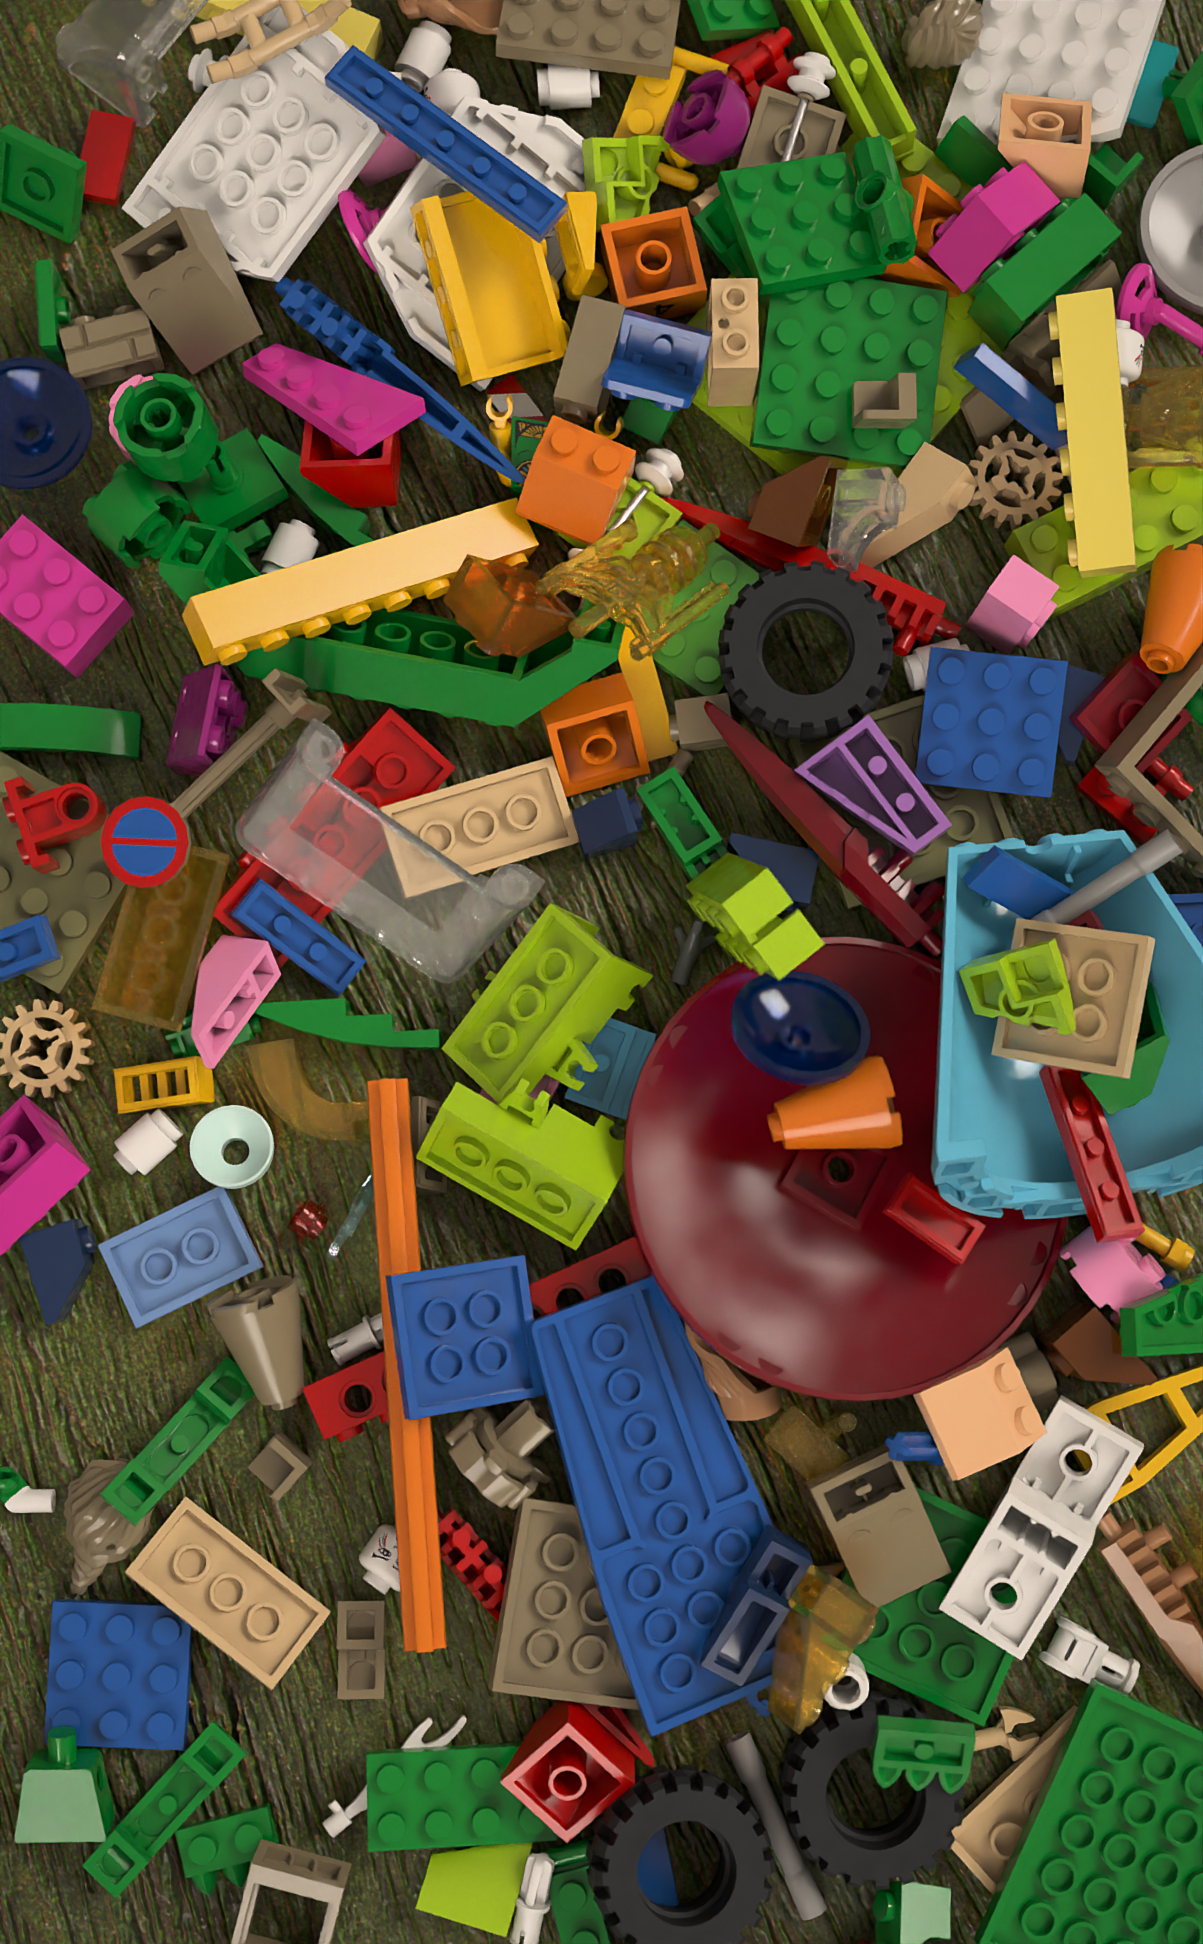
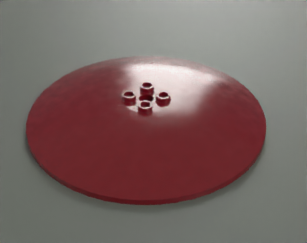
M820 937L824 945L780 980L766 972L760 976L754 968L750 970L744 962L741 964L736 962L705 983L684 1002L667 1022L653 1043L641 1067L629 1102L623 1143L625 1196L631 1225L641 1254L655 1282L683 1321L716 1353L741 1370L769 1384L797 1394L842 1401L892 1399L919 1393L986 1358L1016 1331L1036 1304L1049 1281L1060 1253L1068 1216L1024 1219L1022 1209L1015 1210L1014 1208H1002L1003 1215L1001 1218L967 1212L983 1223L985 1228L963 1264L955 1265L882 1212L906 1173L912 1172L939 1192L931 1170L941 963L929 956L908 948L906 949L903 946L874 939ZM878 1055V1057L881 1056L883 1058L895 1092V1096L892 1097L894 1111L900 1114L903 1134L902 1145L893 1148L785 1149L782 1141L773 1142L767 1114L775 1113V1102L869 1056ZM833 1157L843 1159L848 1166L849 1173L844 1182L835 1181L828 1172V1164Z

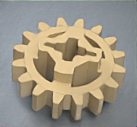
M1010 431L1005 443H1002L1001 439L994 435L989 442V449L980 445L974 454L977 460H970L968 468L978 484L969 506L980 504L983 507L978 517L981 520L987 518L990 514L994 516V528L999 529L1004 520L1010 521V527L1013 531L1019 528L1023 519L1026 523L1037 519L1038 514L1043 516L1051 512L1053 507L1050 502H1056L1061 495V491L1054 486L1059 485L1062 481V473L1052 472L1059 458L1058 456L1046 458L1044 453L1048 446L1044 443L1037 448L1032 446V434L1028 433L1023 442L1017 441L1015 431ZM992 462V471L995 476L985 483L986 468ZM1007 476L1011 481H1016L1019 479L1021 484L1020 486H1018L1016 482L1007 483L1005 479L1007 478ZM1038 480H1041V492L1035 500V491L1032 486Z
M39 999L34 1000L33 1011H30L23 1005L16 1006L19 1018L14 1020L4 1016L2 1019L5 1026L9 1029L6 1034L0 1033V1042H3V1049H0V1059L5 1061V1064L0 1067V1075H13L9 1083V1087L18 1090L26 1084L25 1096L35 1098L40 1088L44 1098L48 1099L54 1098L55 1087H58L64 1093H70L72 1089L69 1080L73 1078L84 1081L86 1077L79 1070L81 1065H93L94 1063L93 1059L85 1056V1049L94 1047L95 1041L83 1038V1034L91 1028L90 1025L85 1022L75 1024L74 1022L79 1012L70 1008L62 1014L63 1003L53 1000L48 1010L44 1001ZM40 1020H56L64 1027L61 1029L56 1028L50 1032L47 1031L44 1024H41ZM22 1033L23 1038L20 1048L16 1051L17 1040ZM41 1040L52 1043L47 1048L49 1056L47 1058L37 1056L36 1054L42 1049ZM73 1046L71 1059L68 1065H66L65 1059L68 1049ZM38 1066L48 1076V1079H35L24 1071L32 1070Z

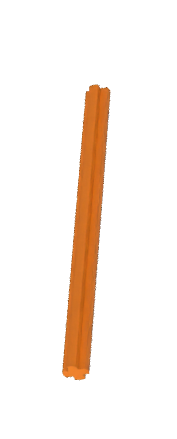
M408 1078L379 1079L366 1081L403 1646L405 1652L417 1651V1653L447 1647L431 1416L413 1420L404 1419L386 1276L421 1271Z

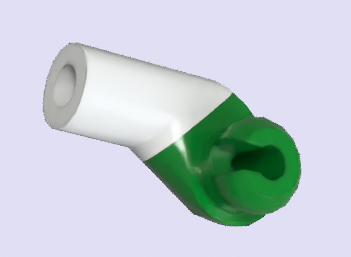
M0 1467V1501L10 1512L53 1513L55 1511V1489H31L12 1467Z

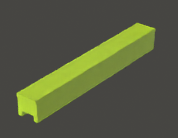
M785 0L811 52L826 56L830 60V65L836 70L835 77L826 81L842 112L847 114L846 120L857 141L859 142L865 136L877 137L882 135L891 142L896 162L913 155L917 129L849 0Z

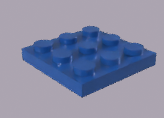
M931 647L915 767V777L918 781L925 785L1051 798L1068 661Z
M525 1255L386 1276L404 1419L413 1420L544 1395L543 1384L528 1330L529 1324L534 1319Z
M55 1599L52 1605L44 1745H48L47 1732L50 1729L59 1726H71L76 1729L77 1746L184 1750L187 1747L194 1629L161 1602Z

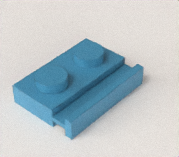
M610 1018L591 1044L583 1043L599 1066L593 1073L583 1070L581 1064L577 1066L575 1077L585 1084L580 1091L568 1087L564 1099L626 1120L629 1102L638 1074L657 1034Z

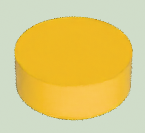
M594 262V270L582 295H573L567 273L562 278V284L568 299L580 301L582 295L595 297L602 293L608 286V279L603 266L600 263Z

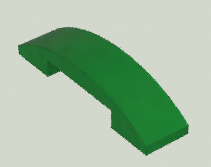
M0 703V751L3 753H7V750L90 753L95 757L140 759L143 715L129 711L86 706Z
M227 1356L136 1458L132 1459L100 1493L99 1496L134 1527L174 1487L255 1395L239 1366Z
M213 1720L114 1828L106 1841L98 1846L83 1863L82 1867L116 1899L248 1752Z

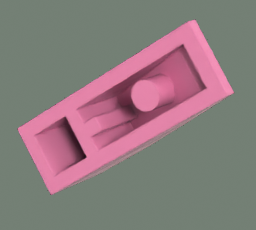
M222 935L199 965L191 1036L206 1068L214 1069L281 976L268 941Z

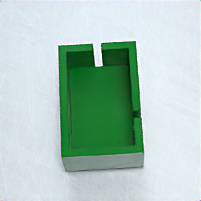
M1086 193L1073 204L1068 199L1063 201L1047 217L1049 222L1039 233L1035 228L1029 231L1015 245L1014 249L1016 252L1006 262L1002 258L995 261L981 276L983 281L973 290L972 295L975 299L967 313L1002 351L1031 322L1028 318L1030 315L1033 314L1036 317L1052 301L1056 302V296L1068 294L1095 270L1109 252L1108 250L1112 248L1122 234Z

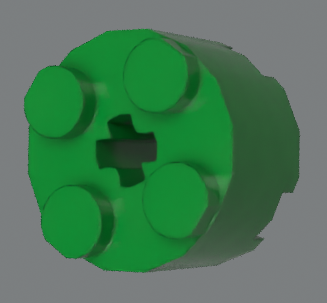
M151 374L154 379L145 381L136 388H133L132 385L128 386L116 403L113 422L117 429L119 440L144 474L159 481L176 482L181 480L182 482H190L199 478L202 469L206 467L216 451L218 440L217 425L205 402L190 381L176 374Z
M129 460L116 468L113 473V480L101 493L94 494L85 502L82 513L88 518L87 525L90 531L128 568L138 569L140 568L139 561L150 555L155 561L163 556L181 526L180 521L183 515L191 513L192 508L189 502L170 483L156 480L144 474L133 461Z

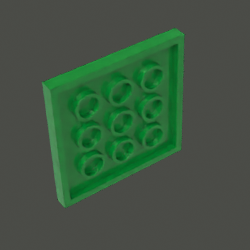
M856 278L767 294L749 447L816 457H841L849 462L904 470L923 443L927 442L930 444L948 291L868 278ZM897 373H916L917 419L906 428H852L851 386L856 381H889Z
M914 1485L951 1572L867 1613L845 1567L814 1639L818 1650L827 1654L839 1650L852 1652L861 1659L867 1673L984 1727L1014 1656L944 1613L939 1607L989 1520ZM999 1582L991 1587L993 1597L1000 1603L1009 1604L1017 1599L1015 1589L1008 1583Z

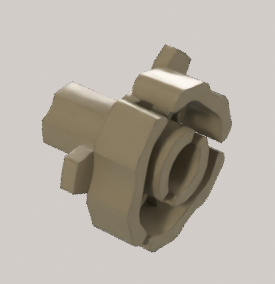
M527 1398L502 1422L496 1418L490 1405L471 1409L472 1412L464 1416L445 1435L446 1440L452 1446L449 1449V1454L459 1470L474 1483L482 1495L501 1508L508 1505L511 1509H516L522 1503L523 1498H528L535 1491L538 1481L547 1484L552 1479L549 1466L541 1459L530 1454L555 1431L551 1414L533 1398Z

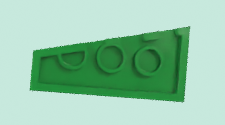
M1203 1272L1120 1308L1122 1356L1141 1357L1203 1353Z

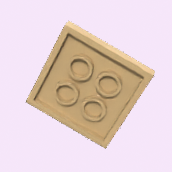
M1017 918L1011 949L1053 938L1056 939L1070 987L1076 1030L1072 1034L1061 1035L1058 1034V1028L1032 1023L1028 1027L1015 1024L1007 1017L998 1016L991 1055L1130 1079L1155 939L1144 935Z

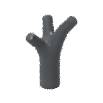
M695 918L688 937H686L681 927L674 929L678 941L679 954L670 980L672 982L687 986L699 954L706 946L716 941L715 934L713 933L699 939L703 921L700 918Z

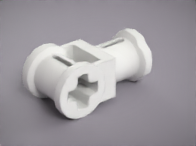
M1059 1615L1056 1620L1059 1627L1047 1651H1041L1038 1658L1074 1679L1077 1677L1089 1684L1093 1678L1125 1694H1129L1138 1677L1139 1661L1133 1658L1125 1660L1108 1650L1109 1646L1096 1638V1635ZM1102 1666H1106V1667H1108V1668L1114 1670L1115 1672L1112 1673V1672L1106 1670L1105 1668H1103Z

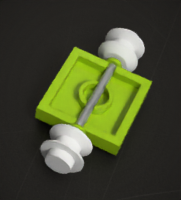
M651 448L646 452L648 463L640 462L635 466V474L639 482L632 477L630 478L598 549L558 532L560 537L576 547L568 552L571 564L560 563L557 566V573L560 577L559 583L568 593L577 597L581 595L592 596L595 592L592 580L601 582L607 576L604 567L623 581L630 580L632 583L672 532L683 513L657 495L669 496L673 491L670 481L679 482L684 477L681 461L675 453L666 448Z

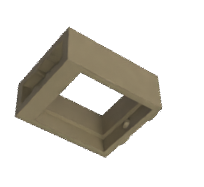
M586 295L581 296L553 395L555 416L580 427L595 430L594 422L602 412L607 410L611 396V389L603 387L601 382L603 374L615 357L623 314L626 311L625 305Z
M261 1839L250 1866L231 1944H289L250 1933L261 1885L327 1902L328 1907L318 1944H331L352 1863Z

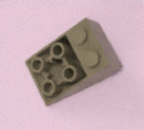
M178 207L111 250L130 293L191 375H196L263 335L207 210Z
M885 1444L805 1482L867 1613L951 1572L903 1461L892 1460L888 1456L890 1448Z

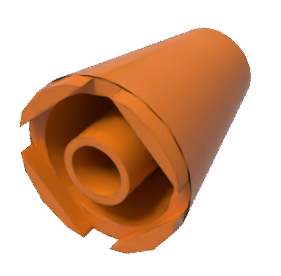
M1188 543L1186 550H1172L1175 544L1166 546L1157 553L1151 566L1140 656L1149 669L1159 674H1168L1182 670L1203 643V546L1199 544Z
M878 1055L869 1056L775 1102V1113L767 1114L773 1142L782 1141L785 1149L893 1148L902 1145L903 1134L900 1114L894 1111L892 1097L895 1096V1092L883 1058L881 1056L878 1057Z

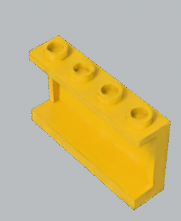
M469 191L439 198L438 195L424 198L410 207L460 386L556 361L565 356L571 332L567 322L561 319L557 304L560 298L558 284L555 278L549 275L545 260L547 256L545 238L538 243Z

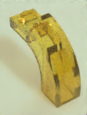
M290 1038L248 1046L250 1064L256 1085L269 1107L282 1120L303 1133L321 1139L342 1142L360 1141L358 1122H364L365 1129H369L368 1100L352 1103H333L320 1097L311 1088L305 1077L299 1041Z

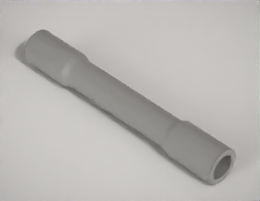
M1166 829L1134 850L1128 858L1050 909L1043 910L1030 920L1066 925L1141 876L1148 875L1181 854L1183 850L1172 833Z
M746 1730L734 1734L724 1741V1745L740 1781L746 1786L762 1825L767 1829L772 1848L784 1872L785 1883L801 1919H813L826 1911L825 1901L791 1833L768 1781L766 1768L750 1732Z

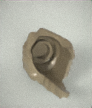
M933 0L922 9L919 18L912 15L909 22L905 25L906 30L901 38L902 50L907 54L905 60L909 68L915 66L923 68L926 65L933 70L939 69L941 66L949 68L951 66H960L965 59L971 58L972 52L979 45L978 38L984 26L980 12L981 3L975 0Z
M123 1458L92 1460L82 1475L78 1478H73L69 1483L68 1498L64 1503L65 1510L63 1514L66 1518V1538L74 1547L75 1562L71 1575L73 1582L70 1583L71 1593L84 1594L88 1586L94 1583L97 1577L102 1574L107 1563L126 1559L131 1550L138 1545L149 1531L150 1518L154 1508L134 1527L99 1496L131 1460Z

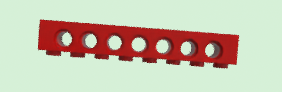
M636 1236L630 1237L530 1283L529 1290L532 1308L536 1309L541 1316L560 1310L557 1305V1296L566 1288L577 1289L582 1294L584 1300L604 1293L599 1287L598 1280L600 1275L607 1269L621 1271L625 1276V1284L652 1275L641 1254ZM384 1350L302 1388L324 1440L336 1435L340 1443L365 1431L362 1426L363 1422L379 1416L381 1423L389 1421ZM353 1385H363L370 1390L372 1402L369 1408L357 1409L350 1404L348 1392Z

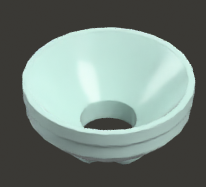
M229 1105L212 1110L199 1121L191 1136L190 1156L194 1167L205 1180L221 1188L237 1189L253 1184L265 1174L273 1159L274 1138L268 1123L260 1114L244 1106ZM237 1140L247 1143L249 1146V1156L245 1162L239 1165H231L225 1162L223 1152L227 1144Z

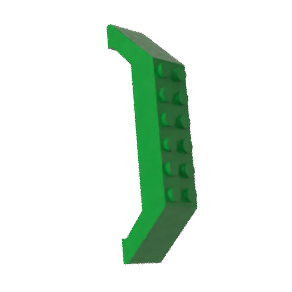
M187 520L182 522L160 559L158 573L185 605H187L192 596L261 576L255 567L228 539V528ZM585 596L582 608L535 635L401 609L387 612L386 608L372 612L369 618L354 625H347L346 621L331 625L327 632L313 638H306L304 634L290 638L286 645L273 651L265 652L263 648L249 651L243 659L235 662V664L245 676L260 678L261 680H264L275 668L303 679L308 685L306 689L313 692L328 691L349 695L351 698L361 701L375 700L390 703L402 709L417 708L437 712L442 716L450 718L464 717L483 721L491 726L505 725L514 727L617 661L630 605Z

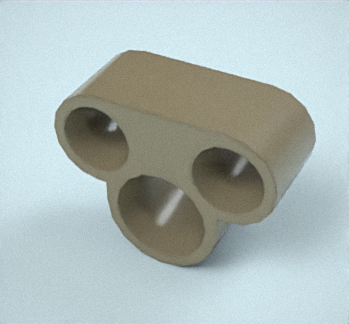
M1026 1331L1005 1340L998 1349L1008 1347L1036 1410L1040 1412L1054 1406L1059 1399L1055 1389L1057 1388V1383L1045 1356L1038 1350L1030 1333Z

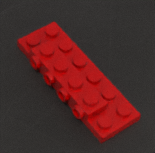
M386 707L358 740L354 739L349 745L345 741H341L329 753L326 762L331 766L319 779L313 774L300 786L296 795L301 800L290 812L283 808L270 820L266 829L271 834L260 846L254 842L251 843L236 860V863L241 867L235 873L237 877L211 905L208 911L238 937L264 940L230 913L259 877L320 924L390 844L379 810L380 807L436 791L456 767L391 707ZM269 943L280 969L289 958Z

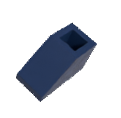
M624 787L611 791L571 811L585 861L635 846L637 832L642 831L641 824L643 819L636 797L627 799Z

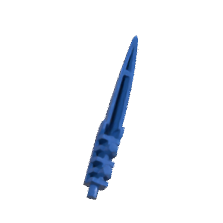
M283 276L276 283L275 291L284 297L280 305L286 310L285 313L346 362L353 372L424 398L426 413L421 415L420 419L491 468L514 482L524 483L522 474L476 427L419 376L393 356L396 351L389 344L367 329L310 281L305 282L297 279L293 283L286 276Z

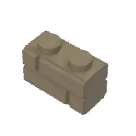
M135 305L120 306L113 310L111 316L95 319L92 316L77 317L70 321L69 327L59 329L69 372L79 391L129 379L135 375H145L165 369L153 322L142 308L138 309Z

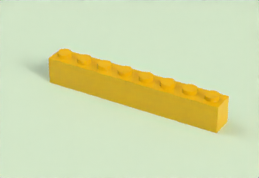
M516 497L192 596L185 607L182 618L204 666L220 661L221 665H230L243 659L247 652L263 648L265 652L273 651L286 645L290 638L302 634L306 638L319 636L327 632L333 624L346 621L347 625H354L369 618L372 612L386 608L387 612H394L409 605L412 599L426 595L427 599H434L449 592L452 586L465 583L466 587L478 585L487 580L492 573L502 570L506 575L515 573L528 565V558L539 544L527 518L515 514L518 504Z

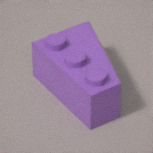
M869 715L794 770L810 787L900 849L907 851L912 857L946 833L952 826Z

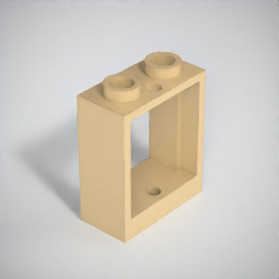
M758 278L711 279L706 317V330L712 331V340L707 358V406H752L759 372Z

